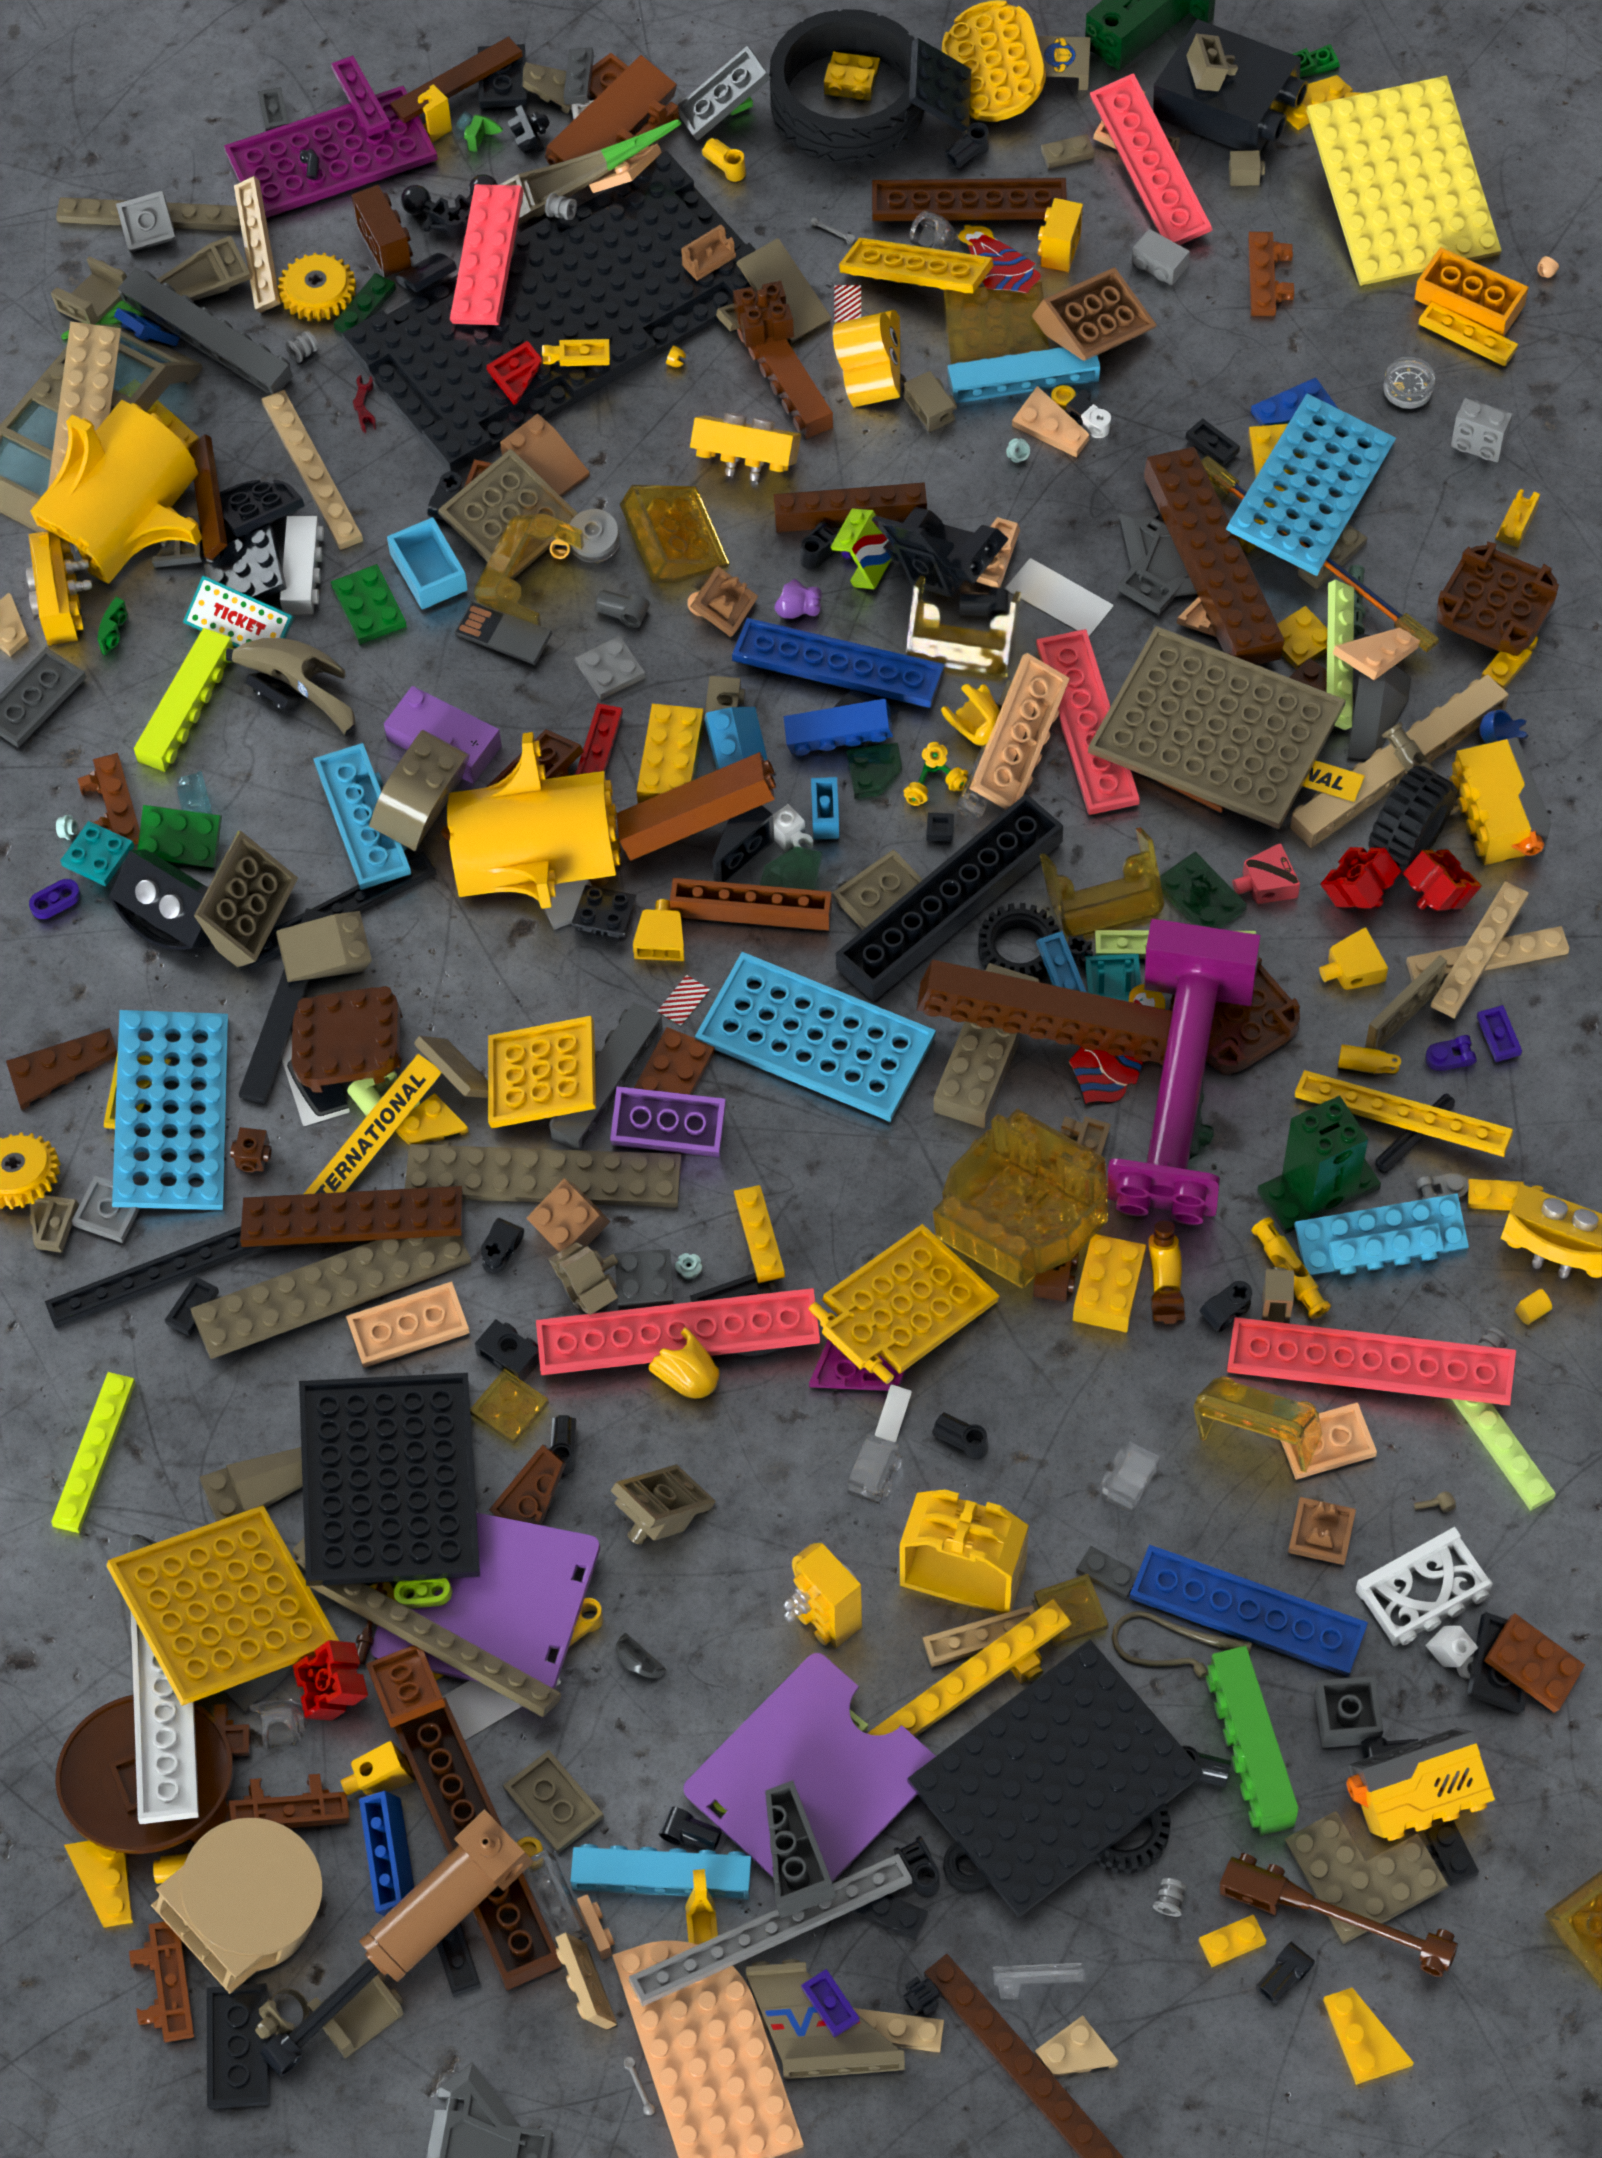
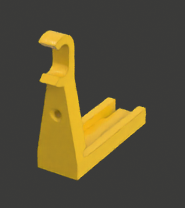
M705 1869L693 1870L694 1888L685 1905L688 1942L697 1945L718 1936L715 1902L706 1888Z

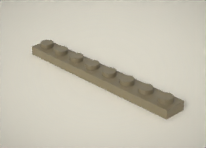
M60 197L56 213L57 222L122 226L116 204L127 200ZM167 202L174 228L241 231L237 206Z

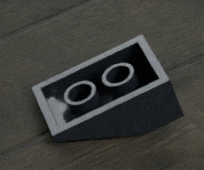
M761 805L728 819L713 858L715 882H729L774 842L773 814Z

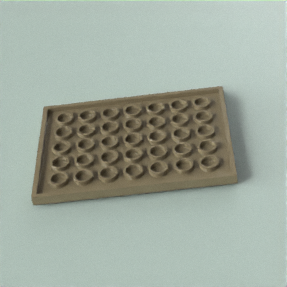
M1155 626L1088 746V753L1279 829L1345 707V699Z

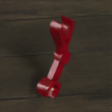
M360 375L356 379L358 391L353 400V407L359 415L360 428L366 433L365 423H372L374 429H376L375 417L364 406L367 393L373 389V379L370 376L369 382L362 384V375Z

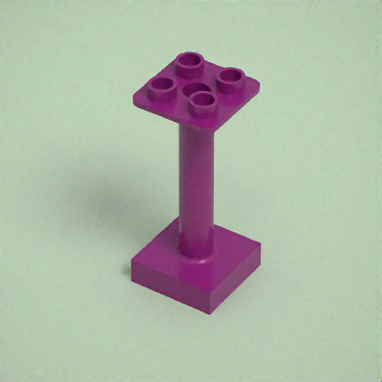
M1151 918L1146 945L1144 990L1174 994L1175 1000L1147 1161L1144 1163L1125 1159L1109 1160L1107 1197L1117 1202L1116 1209L1119 1212L1132 1216H1145L1149 1213V1207L1169 1210L1174 1221L1188 1225L1202 1224L1204 1216L1211 1217L1216 1215L1220 1178L1215 1174L1188 1170V1163L1216 1001L1245 1006L1252 1005L1261 935Z

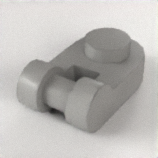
M1457 1173L1436 1177L1425 1176L1416 1182L1419 1191L1423 1192L1424 1197L1422 1199L1458 1193L1459 1201H1462L1466 1197L1469 1188L1467 1179ZM1439 1188L1440 1194L1434 1193L1433 1190Z

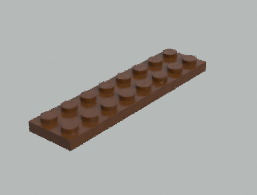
M1066 178L872 180V221L1045 219L1047 207H1052L1054 198L1067 200Z
M462 1186L243 1197L240 1242L242 1247L461 1236Z

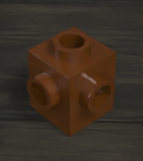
M239 1128L237 1141L232 1142L230 1152L231 1158L235 1160L237 1169L245 1172H264L265 1163L270 1162L272 1154L267 1130Z

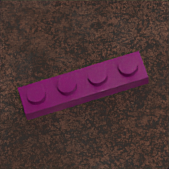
M352 55L331 63L336 78L368 136L390 129V121L354 56Z

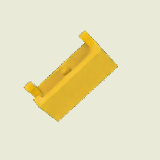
M434 84L430 86L429 90L418 97L419 104L423 103L424 100H429V103L423 107L426 116V123L423 126L426 131L428 130V136L432 143L452 131L448 98Z
M1523 489L1518 491L1495 540L1517 548L1520 547L1538 508L1540 494L1537 492H1533L1530 499H1527L1523 496Z

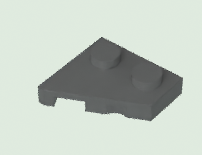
M199 515L184 517H190L194 519L198 523V528L201 533ZM202 539L197 545L180 540L162 541L160 552L152 558L154 568L202 562Z

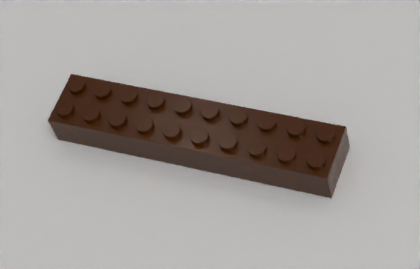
M1195 447L1147 457L1144 471L1145 481L1201 600L1223 652L1255 665L1280 660L1285 640L1236 535L1226 530L1229 520Z
M933 959L920 982L916 1011L924 1012L925 1015L931 1017L943 1016L955 1022L966 1021L976 1023L982 1028H999L1011 1034H1027L1034 1039L1046 1038L1055 1040L1058 1044L1062 1045L1074 1044L1082 1046L1086 1050H1102L1113 1056L1134 1057L1137 1061H1153L1160 1063L1162 1066L1172 1017V1011Z
M444 1697L445 1707L397 1725L393 1729L444 1848L449 1855L459 1845L454 1838L484 1809L501 1827L502 1824L446 1697ZM523 1873L504 1891L497 1886L472 1910L506 1991L562 1966L557 1956L554 1942Z

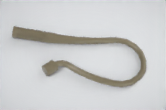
M1144 1611L1130 1612L1122 1616L1115 1624L1112 1632L1114 1648L1128 1662L1146 1666L1192 1664L1194 1666L1193 1670L1199 1679L1207 1676L1208 1670L1202 1662L1199 1663L1193 1658L1147 1660L1131 1657L1119 1645L1117 1636L1120 1627L1125 1621L1140 1616L1149 1618L1171 1630L1224 1649L1247 1646L1249 1654L1252 1647L1250 1642L1188 1629Z

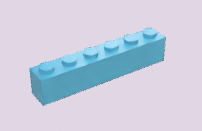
M1056 347L1049 350L1030 351L1023 354L1005 355L991 359L984 358L978 361L958 362L948 365L947 381L951 396L955 402L962 403L1033 392L1037 386L1041 390H1047L1060 385L1073 386L1099 382L1100 364L1097 355L1083 361L1064 347Z
M583 1844L581 1847H573L570 1882L572 1891L690 1897L694 1888L693 1870L705 1869L706 1888L712 1898L750 1900L752 1861L751 1856H746L745 1853L738 1851L723 1855L716 1854L712 1850L687 1853L684 1849L674 1848L670 1849L669 1852L657 1851L656 1848L652 1847L628 1850L625 1846L615 1845L611 1846L610 1849H603L593 1844Z

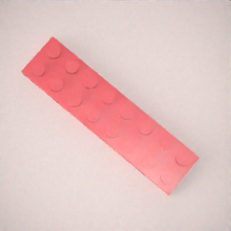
M1134 73L1090 92L1091 100L1158 233L1174 243L1182 245L1211 232L1212 226Z
M1084 629L1036 639V646L1041 661L1070 678L1058 707V718L1088 815L1139 805L1140 798L1131 770L1088 753V746L1111 706L1087 630Z

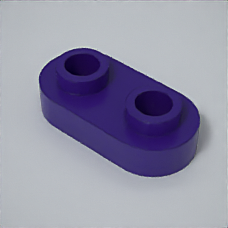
M62 879L33 894L29 900L31 913L38 919H47L71 907L80 899L79 887L71 879ZM65 894H71L68 897H63Z

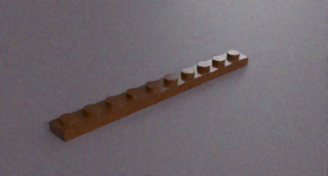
M945 1954L924 1972V1976L933 1982L940 1995L1081 2158H1124L948 1954Z

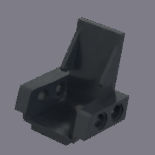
M915 507L903 523L879 516L872 518L874 524L889 540L883 547L884 550L894 561L902 563L911 586L952 597L965 580L975 583L1009 540L999 529L986 525H981L975 533L945 525L931 510Z

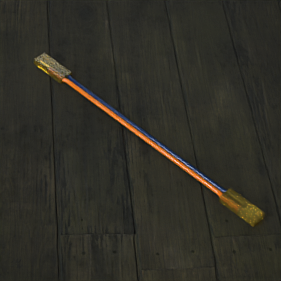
M1208 455L1201 460L1212 483L1226 494L1231 492L1243 500L1247 492L1239 486V480ZM1300 542L1303 547H1311L1306 542ZM1330 557L1327 558L1324 563L1325 567L1349 586L1354 587V590L1394 621L1395 628L1400 627L1419 639V647L1425 652H1429L1439 643L1438 637L1409 614H1400Z

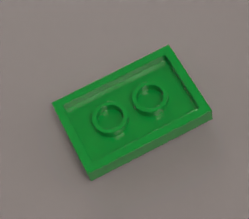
M378 564L330 581L331 588L359 645L407 627L404 616Z
M143 805L137 850L146 849L164 861L216 868L222 815Z

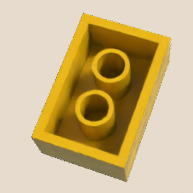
M1091 1234L1074 1304L1073 1321L1128 1332L1145 1260V1244Z

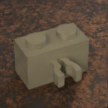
M1196 33L1186 55L1196 89L1219 91L1226 75L1235 76L1238 70V66L1233 65L1235 57L1233 55H1224L1219 36Z

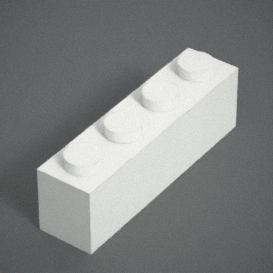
M287 516L283 558V574L287 589L281 591L280 602L282 611L288 614H314V604H319V590L316 589V583H320L321 572L320 568H317V564L322 562V547H319V541L324 540V528L319 526L317 516Z

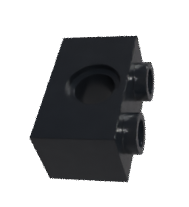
M497 1319L492 1322L475 1342L476 1353L480 1358L519 1385L525 1381L540 1363L538 1344L528 1337L524 1339L518 1335L517 1330L512 1325L506 1322L502 1324ZM508 1347L516 1348L514 1352H504V1350Z

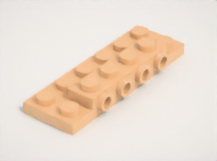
M1029 653L1022 656L969 789L1005 810L1024 795L1025 790L1032 783V772L1042 758V754H1040L1042 747L1050 738V727L1059 715L1058 707L1069 682V677Z

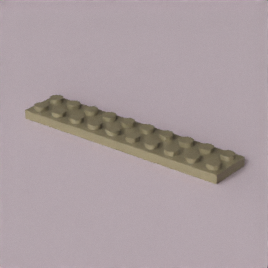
M409 1144L405 1189L462 1186L463 1200L541 1203L565 1178L575 1184L594 1205L678 1208L681 1154Z
M461 1236L375 1240L190 1309L209 1357L213 1359L470 1264L471 1258Z

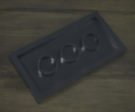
M267 1983L240 1985L231 1994L223 1986L207 1987L208 2109L269 2105V2064L260 2055L263 2047L269 2042V2037L262 2039L255 2031L257 2024L263 2020L259 2014V2008L268 2001Z

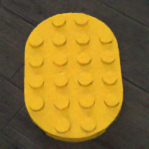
M998 0L974 5L954 19L955 24L949 32H945L942 41V52L972 69L970 117L980 121L998 122L1023 113L1033 104L1044 87L1046 68L1035 27L1029 14L1023 8L1009 5L1007 1Z

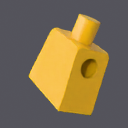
M659 899L655 903V910L645 909L642 911L633 941L634 959L685 961L681 915L679 911L670 910L669 900Z
M1366 927L1333 945L1329 951V964L1319 967V972L1324 982L1338 978L1345 990L1385 982L1388 972V966Z
M392 1741L354 1759L351 1762L354 1774L340 1780L347 1796L359 1790H362L367 1796L382 1791L390 1792L415 1782L405 1755Z

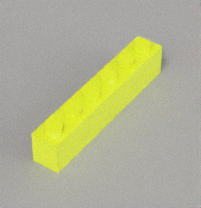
M206 628L202 629L134 747L137 762L166 772L170 764L175 762L180 745L187 741L191 726L199 720L203 705L209 702L215 684L222 680L227 663H231V661H226V649H234L231 637Z

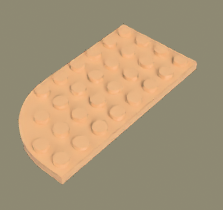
M657 1941L613 1954L612 1957L678 2158H773L804 2147L755 2000L740 1973L733 1966H730L642 2007L629 1982V1976L693 1948L697 1944L683 1941Z

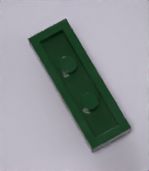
M374 273L335 320L334 329L343 333L375 315L396 290L395 282Z

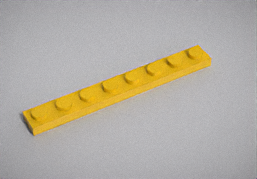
M1306 1070L1303 1071L1295 1090V1098L1316 1104H1322L1340 1095L1352 1114L1505 1157L1513 1136V1129Z
M1052 1599L867 1734L885 1735L895 1731L902 1725L914 1737L918 1736L1071 1625L1070 1620L1055 1600Z

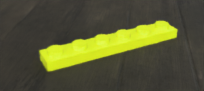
M107 1372L52 1518L51 1524L53 1527L80 1533L136 1384L134 1378Z

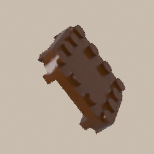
M1487 541V545L1475 546L1473 548L1468 546L1463 552L1462 559L1444 590L1440 591L1436 609L1437 622L1455 633L1495 650L1518 656L1534 641L1554 606L1559 588L1557 579L1552 574V568L1546 564H1543L1542 568H1538L1496 550V543Z
M1259 956L1252 1005L1245 1006L1216 1001L1206 1061L1223 1075H1231L1233 1072H1238L1251 1066L1288 1042L1299 1029V1003L1296 998L1291 999L1261 965L1262 959ZM1174 994L1172 995L1170 1001V1011H1173L1175 1000Z
M371 987L318 995L312 998H303L297 1003L298 1009L295 1011L293 1018L291 1062L298 1082L311 1088L312 1092H323V1085L373 1078L376 1085L386 1082L384 1077L393 1072L396 1067H401L400 1018H403L397 998L389 987Z

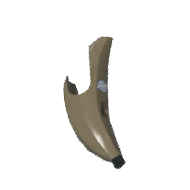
M261 638L244 643L235 649H226V661L235 662L284 681L322 709L345 736L355 729V716L352 709L310 682L314 675L323 672L342 679L345 678V670L322 651L305 643L284 638Z

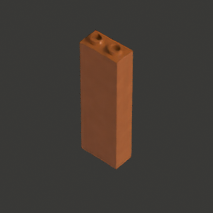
M640 55L547 145L546 161L549 165H553L617 144L616 135L621 129L636 135L651 117L647 112L649 109L648 104L656 99L660 104L666 105L675 96L677 84L645 57Z
M758 752L618 812L619 841L630 861L775 800L773 789L776 788V783L772 776L774 769L769 760L765 761L761 753Z

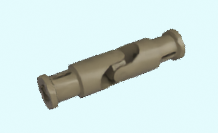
M1401 721L1382 734L1383 738H1387L1395 749L1394 754L1407 772L1414 767L1413 760L1417 761L1420 766H1425L1434 771L1416 742L1410 740L1403 730ZM1454 805L1450 816L1460 809L1459 805Z

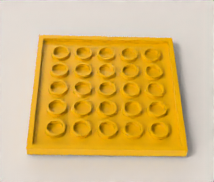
M264 1505L109 1559L107 1562L108 1570L181 1706L295 1664L307 1655L316 1656L314 1650L328 1640L339 1641L310 1587L306 1586L305 1578Z

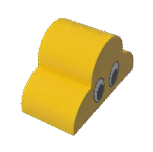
M895 310L835 323L833 327L834 348L838 362L843 369L846 392L853 408L899 398L900 316Z

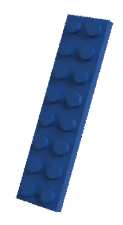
M751 618L746 619L732 653V661L929 708L932 705L944 673L945 665Z
M1150 1544L1129 1598L1346 1677L1350 1676L1368 1625L1366 1621Z

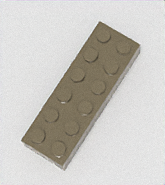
M991 963L986 968V971L1035 982L1040 981L1038 978ZM965 1021L935 1092L934 1112L985 1128L1023 1034H1011L1004 1032L1003 1029L994 1027L982 1028L976 1023Z

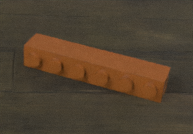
M739 324L740 328L737 329L740 340L744 343L741 334V324ZM773 337L765 338V344L748 347L752 359H757L759 362L760 371L764 378H769L773 393L776 396L779 395L782 399L785 412L792 415L797 431H802L805 438L808 439L833 428V412L786 339L774 341Z
M673 878L670 910L679 911L681 918L829 931L832 912V892Z

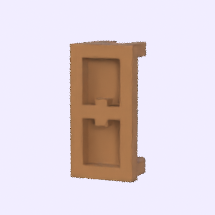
M722 225L717 226L681 248L682 266L697 281L736 257L733 238H726V231Z

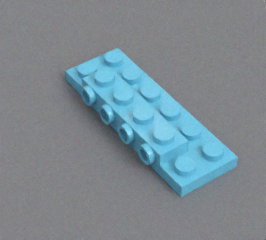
M361 743L313 758L360 889L369 888L411 874L404 854V850H407V847L369 827L377 800L381 794L380 788L383 787L380 773H374L364 744Z
M1458 1193L1296 1221L1294 1223L1301 1260L1311 1276L1340 1271L1341 1275L1356 1273V1268L1367 1267L1368 1271L1384 1268V1263L1394 1262L1395 1266L1411 1263L1412 1258L1421 1257L1422 1261L1437 1259L1438 1254L1469 1248Z

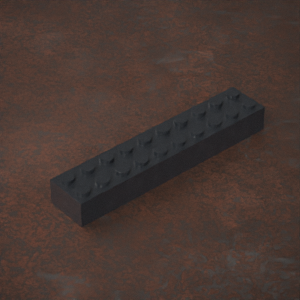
M1028 794L1023 795L837 951L836 969L874 1002L1063 842L1064 825Z

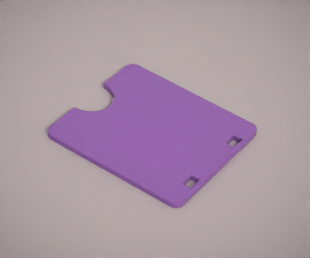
M476 1513L480 1577L449 1578L447 1580L452 1587L453 1593L451 1599L446 1604L411 1610L555 1689L599 1556L600 1543L592 1535ZM577 1567L586 1568L581 1582L573 1580ZM443 1590L436 1591L434 1596H439ZM378 1625L373 1645H371V1653L377 1660L413 1644ZM551 1648L559 1649L555 1664L547 1661ZM424 1651L433 1673L479 1682Z
M821 1653L809 1655L685 1782L683 1789L686 1798L773 1878L765 1791L793 1780L833 1883L917 1795L907 1782V1778L936 1756L902 1725L895 1731L885 1735H870L859 1730L850 1716V1704L859 1686ZM715 1801L727 1811L722 1818L718 1817L709 1808Z

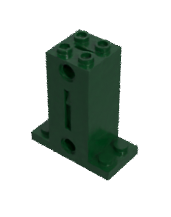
M1102 0L1086 13L1085 37H1090V52L1097 54L1108 65L1120 71L1189 12L1195 18L1210 23L1214 20L1215 0Z
M1340 1095L1291 1118L1282 1175L1258 1186V1193L1284 1234L1295 1230L1294 1223L1296 1221L1322 1217L1381 1187V1182L1365 1159L1368 1138Z

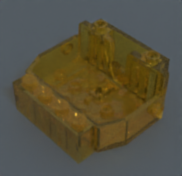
M1017 1108L1008 1118L997 1114L991 1120L992 1129L987 1130L979 1139H975L970 1148L950 1168L942 1192L943 1200L933 1209L936 1238L1023 1289L1038 1272L1043 1273L1070 1261L1107 1223L1109 1210L1105 1158Z

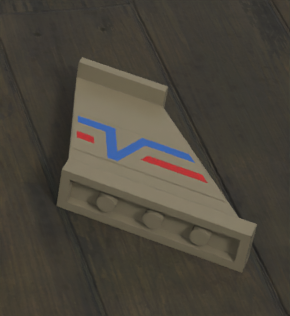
M787 1959L782 1961V1964L770 1965L769 1962L759 1961L752 1963V1966L746 1967L747 1981L750 1984L783 2063L784 2079L905 2070L904 2050H899L860 2016V2022L837 2037H833L801 1989L803 1983L813 1978L806 1971V1962H800L798 1959Z

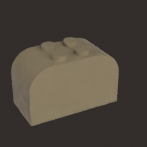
M421 730L387 780L377 800L369 827L416 851L447 804L449 793L455 792L459 786L470 754L425 730Z

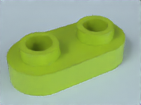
M446 1578L399 1581L394 1588L396 1601L409 1609L442 1606L451 1599L453 1593L452 1587ZM443 1590L442 1594L434 1596L436 1591ZM415 1593L412 1598H406L408 1594Z

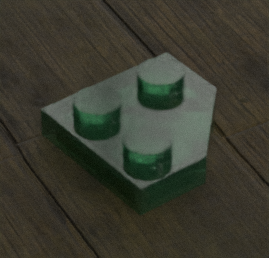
M898 743L846 750L854 799L881 795L891 779L896 777L902 770Z
M798 846L794 847L764 866L760 885L814 890L823 853Z

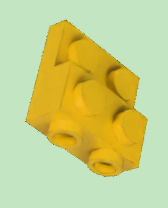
M833 52L824 79V94L871 101L880 66V58Z

